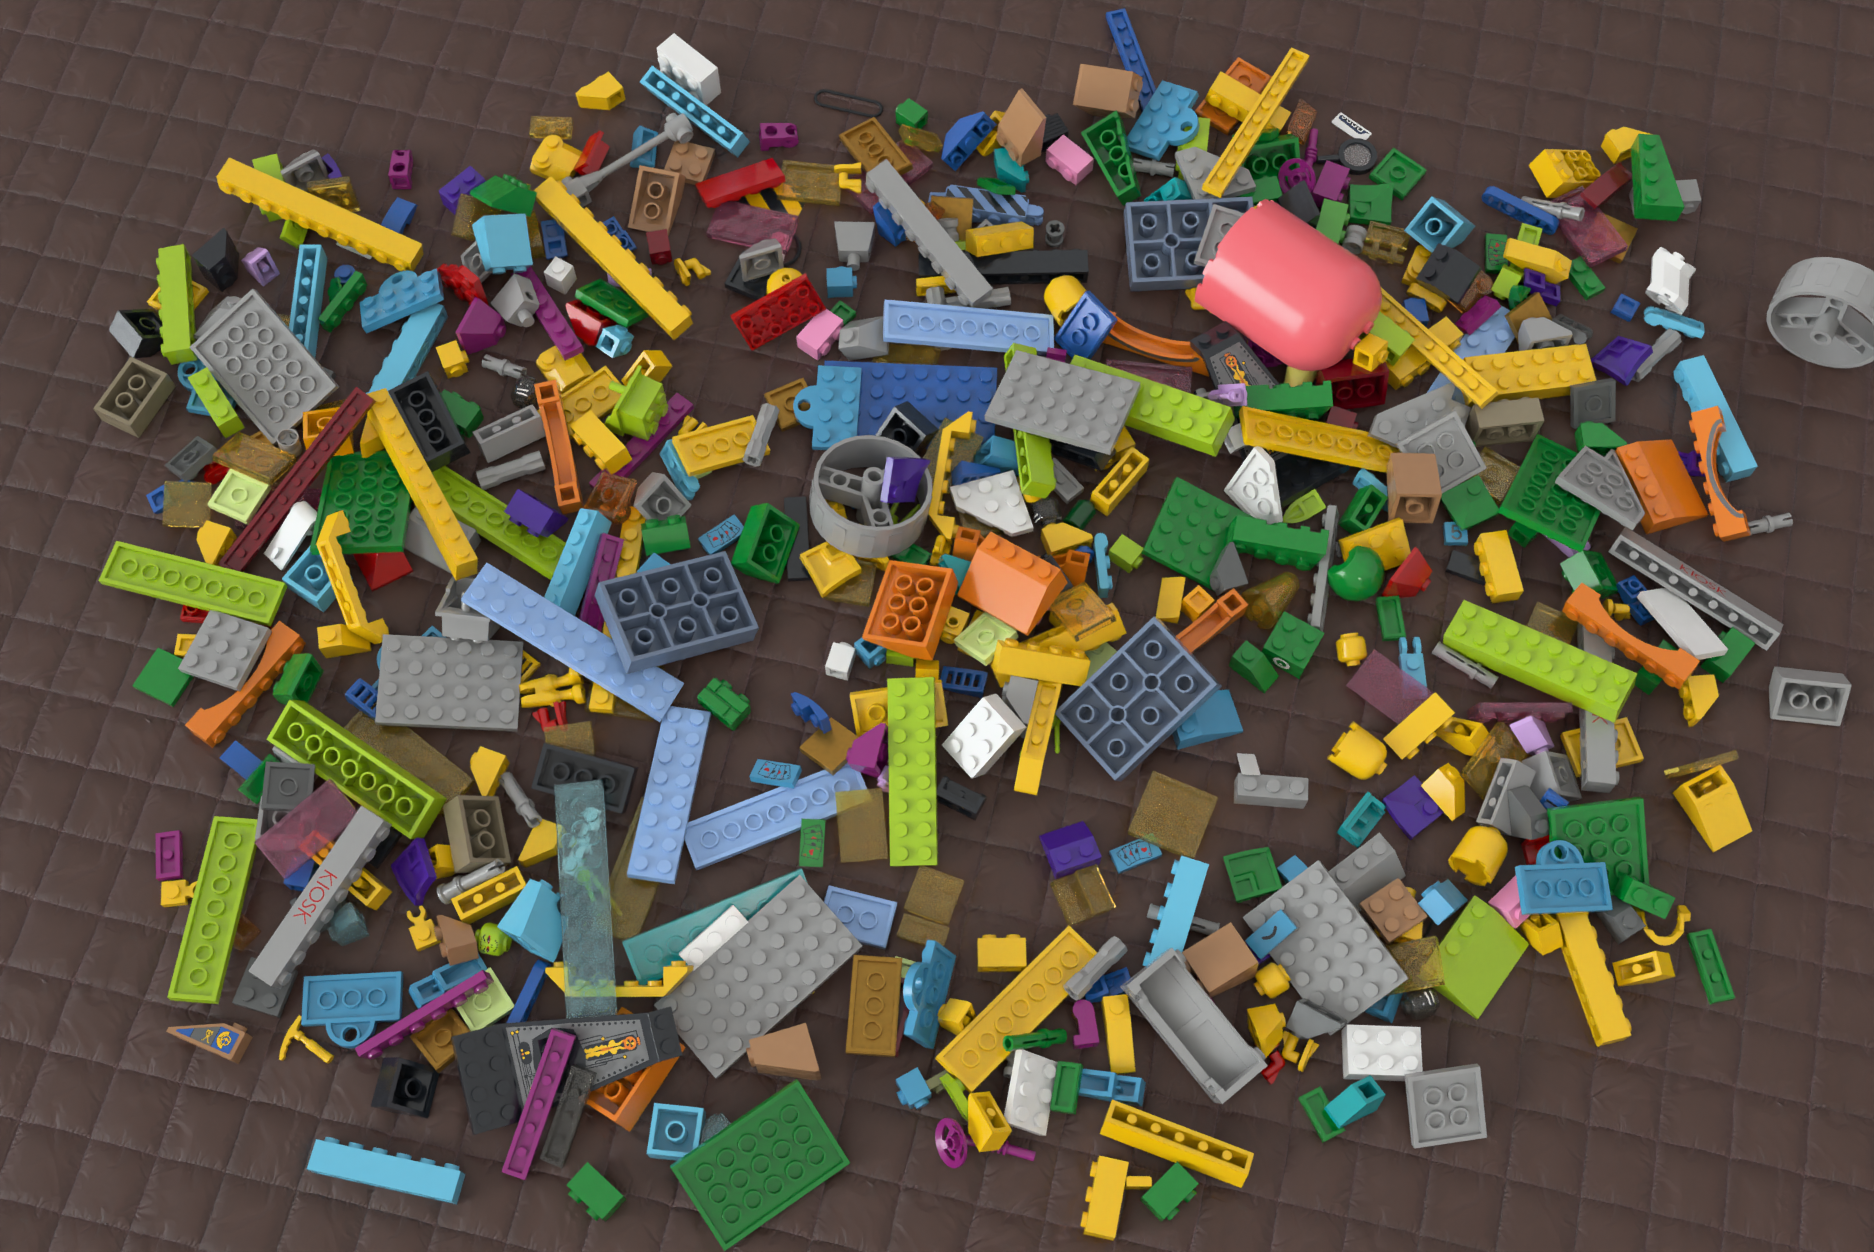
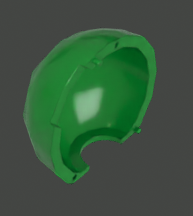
M1355 546L1348 552L1349 556L1344 563L1334 565L1328 570L1327 579L1332 591L1343 599L1363 601L1376 594L1384 581L1385 571L1383 561L1377 552L1369 547Z

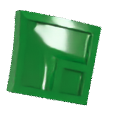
M1350 184L1348 188V213L1350 214L1348 222L1389 228L1391 224L1394 184Z
M1479 475L1442 493L1440 499L1446 511L1461 531L1477 526L1500 514L1498 513V506Z
M1269 847L1223 856L1237 903L1271 894L1282 888Z

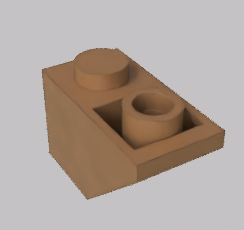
M438 915V926L434 927L437 941H442V943H439L442 957H447L449 965L452 966L478 959L477 942L471 925L444 915Z

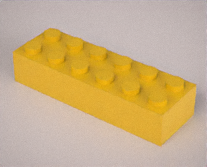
M1586 344L1471 356L1463 359L1464 362L1497 390L1498 395L1489 403L1502 399H1508L1509 401L1519 400L1523 397L1543 399L1569 396L1570 385L1596 381ZM1462 392L1465 405L1473 407L1475 403Z

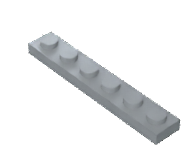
M1328 505L1327 513H1324L1322 517V526L1325 527V530L1330 531L1326 555L1317 563L1319 570L1318 573L1314 574L1316 591L1311 594L1313 612L1308 615V624L1322 632L1329 594L1327 572L1333 565L1338 530L1337 523L1339 522L1337 506Z

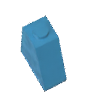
M993 435L974 452L973 463L1000 468L1001 473L1014 470L1015 475H1019L1015 441Z

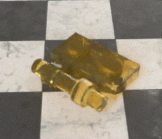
M1370 221L1365 242L1372 244V248L1363 246L1361 254L1368 255L1372 259L1388 260L1387 263L1394 264V262L1403 264L1405 256L1397 254V251L1406 252L1410 235L1404 231L1405 229ZM1379 246L1389 248L1391 251L1379 250Z

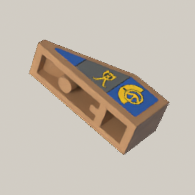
M225 1023L168 1027L166 1031L177 1038L239 1064L253 1038L246 1033L247 1028L237 1023H234L233 1026Z

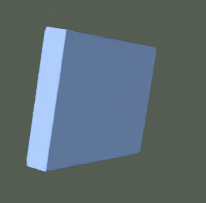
M829 885L824 903L861 944L886 950L897 902Z

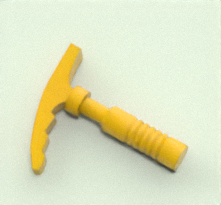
M299 1015L286 1033L280 1049L279 1060H285L288 1046L292 1043L291 1039L295 1038L297 1041H302L307 1049L329 1064L334 1056L313 1039L309 1040L304 1036V1032L299 1031L302 1016Z

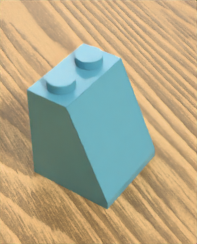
M1431 196L1404 231L1433 253L1438 243L1450 248L1461 244L1474 229L1475 225L1444 200Z
M525 214L488 215L481 217L472 224L485 271H493V274L506 273V270L521 273L526 272V269L533 265Z
M530 879L497 928L530 953L554 962L568 928L569 918L561 915L557 908L558 900L564 897V895L552 892L553 886L542 879L540 882Z

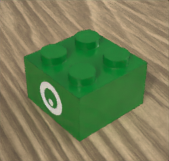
M1284 611L1261 652L1265 654L1272 665L1300 679L1320 644L1324 632Z

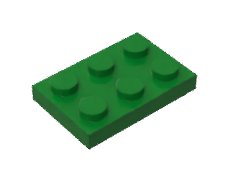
M601 278L576 289L574 297L581 300L583 304L596 309L601 315L616 321L618 325L627 328L649 317L628 294Z

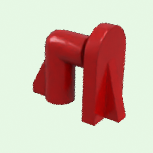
M218 449L219 453L216 455L215 460L203 467L206 472L204 480L210 485L223 480L230 468H232L220 449Z
M558 701L553 702L557 719L550 721L547 708H541L532 713L533 717L541 724V728L545 733L557 730L559 727L562 732L569 730L565 701L561 703Z
M1278 1050L1268 1055L1272 1062L1261 1071V1074L1269 1084L1274 1083L1279 1070L1286 1063Z

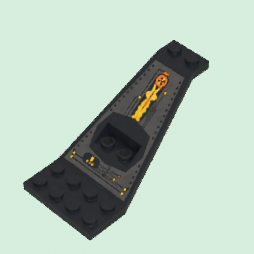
M1226 321L1190 340V347L1203 358L1215 390H1218V385L1245 383V386L1269 385L1270 389L1275 385H1279L1240 334ZM1229 406L1231 407L1234 415V406ZM1235 418L1231 427L1239 424L1240 418ZM1248 445L1239 450L1243 462L1255 446ZM1264 449L1275 462L1281 508L1350 470L1349 465Z
M666 1007L638 1014L503 1023L452 1036L451 1041L472 1134L476 1135L519 1122L552 1028L576 1035L552 1108L653 1064L682 1056L672 1008Z

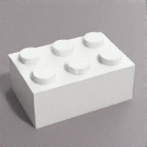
M675 33L657 47L660 72L703 104H709L721 93L718 67Z
M997 694L983 697L942 746L973 779L986 774L1027 727Z
M1346 1025L1341 1030L1343 1079L1362 1080L1371 1075L1374 1080L1405 1081L1404 1074L1423 1071L1420 1027Z

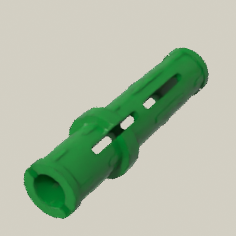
M1044 1028L1033 1033L1007 1035L1003 1038V1047L1009 1052L1033 1047L1049 1048L1053 1044H1064L1067 1040V1033L1063 1028L1054 1030Z

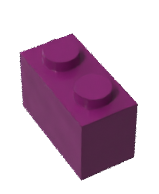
M1326 160L1312 193L1317 207H1322L1324 198L1341 203L1344 196L1341 191L1342 189L1347 190L1351 178L1347 177L1350 168Z

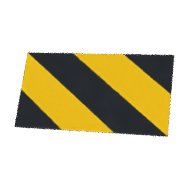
M781 183L776 188H766L758 194L742 196L736 202L795 223L810 194Z

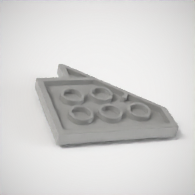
M1449 383L1375 415L1368 436L1398 448L1395 443L1453 410L1457 412L1465 427L1471 407L1452 400L1456 386L1453 383Z
M1584 446L1555 481L1564 490L1571 492L1581 498L1582 501L1589 503L1603 514L1610 516L1631 530L1638 525L1645 515L1613 449L1603 457Z

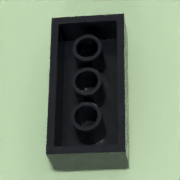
M428 371L388 390L431 473L471 453L436 382Z
M546 742L543 744L531 788L623 814L627 811L639 767Z

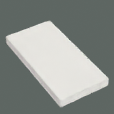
M1667 588L1641 591L1637 596L1638 600L1674 642L1698 660L1722 656L1729 650L1686 600Z

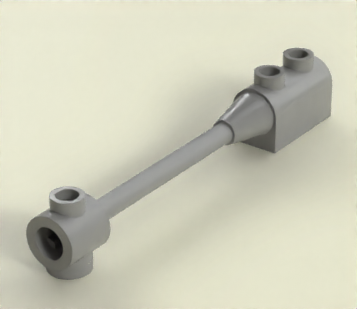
M676 113L669 114L666 118L667 122L664 124V132L600 171L574 179L570 176L565 177L561 182L566 186V192L569 195L573 193L581 202L580 206L583 208L592 202L589 192L606 176L667 139L675 142L679 141L681 144L689 142L694 135L689 120L683 113L678 116Z

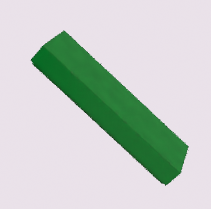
M1712 929L1687 934L1686 937L1709 1004L1735 999Z

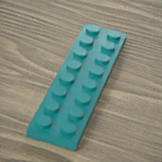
M802 868L623 940V946L636 979L639 981V985H646L648 981L663 978V967L671 965V961H684L679 952L732 905L748 921L799 875L807 882Z

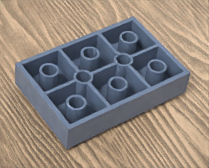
M1252 197L1127 202L1124 209V224L1130 292L1191 289L1197 287L1199 283L1203 284L1202 281L1205 275L1202 273L1205 267L1193 263L1213 204L1246 213L1253 207Z
M726 551L598 583L594 595L626 674L753 641L759 629Z
M1153 617L1056 710L1055 714L1115 781H1122L1216 693L1222 685L1160 619Z

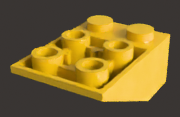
M1544 149L1529 164L1546 198H1563L1584 191L1601 176L1586 150Z
M1721 764L1687 781L1673 792L1712 852L1752 832L1735 785Z

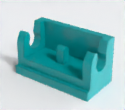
M1367 792L1340 826L1337 833L1358 848L1384 815L1386 806L1372 796L1370 792Z

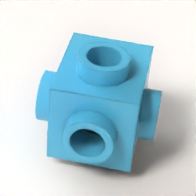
M622 325L603 328L596 347L611 358L625 355L630 351L634 336Z

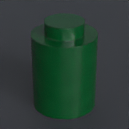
M1087 499L1078 500L1064 518L1063 523L1083 531L1096 514L1095 505Z

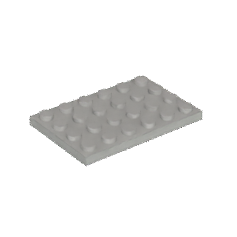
M255 289L250 290L190 346L191 350L273 445L278 444L276 436L279 431L297 427L303 421V412L314 411L339 388L337 383Z
M1016 350L988 407L985 421L1111 455L1140 390V382Z
M383 634L375 724L518 732L519 684H521L523 642L488 640L485 643H475L472 639L455 641L444 637Z
M1320 860L1316 861L1243 917L1252 931L1255 932L1280 909L1287 914L1298 928L1269 954L1277 965L1281 964L1291 978V984L1302 998L1347 1020V1024L1409 979ZM1341 1028L1328 1032V1034L1332 1036Z

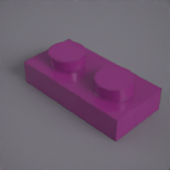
M1485 295L1468 312L1464 313L1454 325L1461 332L1471 335L1499 310L1501 305L1497 300Z
M177 830L156 833V879L158 881L183 878L182 832Z

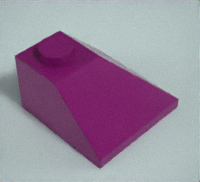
M475 297L457 328L456 334L462 350H465L466 354L469 355L497 345L499 339L503 338L506 333V326L503 317Z
M880 723L853 741L852 748L848 749L846 756L848 764L853 770L878 779L885 765L888 766V726L886 723Z

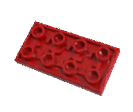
M770 158L696 183L695 186L707 208H717L722 203L738 201L742 196L748 194L755 195L766 188H776L781 183H784L786 179L774 159Z
M805 273L730 316L753 351L825 311L826 307Z

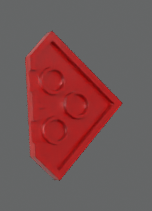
M443 263L437 269L441 274L442 284L446 288L450 287L453 289L454 294L461 301L466 300L469 307L475 297L489 306L480 278L466 266L461 265L458 267L454 264L448 266Z

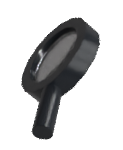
M1352 138L1341 144L1338 154L1317 156L1316 163L1325 164L1326 160L1333 163L1338 162L1339 165L1350 168L1349 174L1363 175L1373 169L1377 160V151L1369 141L1361 138Z

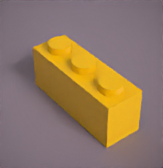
M1020 221L967 229L966 251L976 257L1031 249L1033 248L1034 228Z
M591 410L569 425L574 433L571 435L578 446L581 444L584 446L583 450L590 458L595 457L594 461L602 471L606 469L612 476L632 461L627 448Z
M1131 447L1092 492L1090 501L1095 505V508L1105 516H1108L1147 471L1149 458Z
M1507 530L1480 534L1474 543V552L1480 559L1479 569L1481 575L1485 577L1487 596H1490L1492 603L1518 600L1524 590Z
M1435 692L1384 737L1383 740L1402 760L1405 757L1410 760L1420 751L1417 747L1423 741L1428 744L1437 736L1434 731L1440 726L1445 729L1455 720L1452 717L1455 712Z
M516 866L451 900L461 921L471 924L513 903L527 883Z
M1099 1156L1097 1162L1092 1161L1090 1176L1094 1177L1092 1187H1087L1085 1201L1089 1202L1088 1212L1083 1211L1080 1227H1085V1235L1112 1241L1115 1239L1129 1162Z

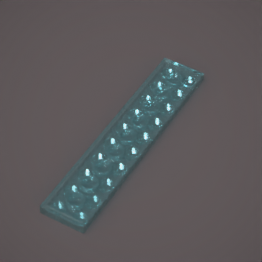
M594 780L554 785L566 1019L617 1015L603 781Z

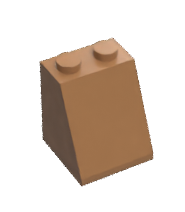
M1080 64L1073 105L1092 116L1106 117L1117 110L1121 118H1135L1136 111L1139 108L1138 99L1143 87V77L1132 71Z
M1391 453L1387 464L1388 521L1399 517L1403 519V523H1433L1442 496L1435 454Z
M1231 922L1182 952L1187 960L1184 962L1186 969L1193 975L1197 983L1210 998L1252 979L1257 973L1258 961Z
M806 1023L749 1040L750 1047L746 1048L751 1067L756 1066L758 1073L816 1081L821 1079Z

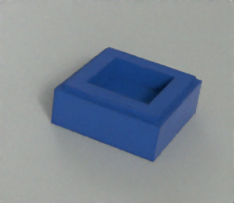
M1621 293L1610 313L1630 322L1640 302Z

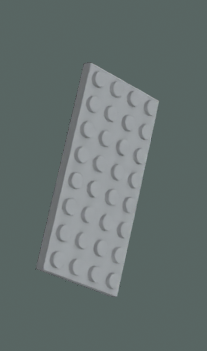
M799 875L749 919L743 928L697 969L692 971L670 995L662 997L654 1006L657 1010L666 1007L672 1008L677 1033L711 1074L718 1079L747 1053L746 1048L750 1047V1039L767 1035L858 953L863 946Z

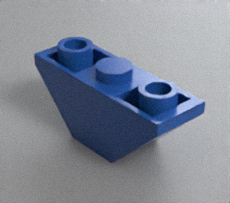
M983 111L960 118L945 136L941 159L956 171L997 124Z

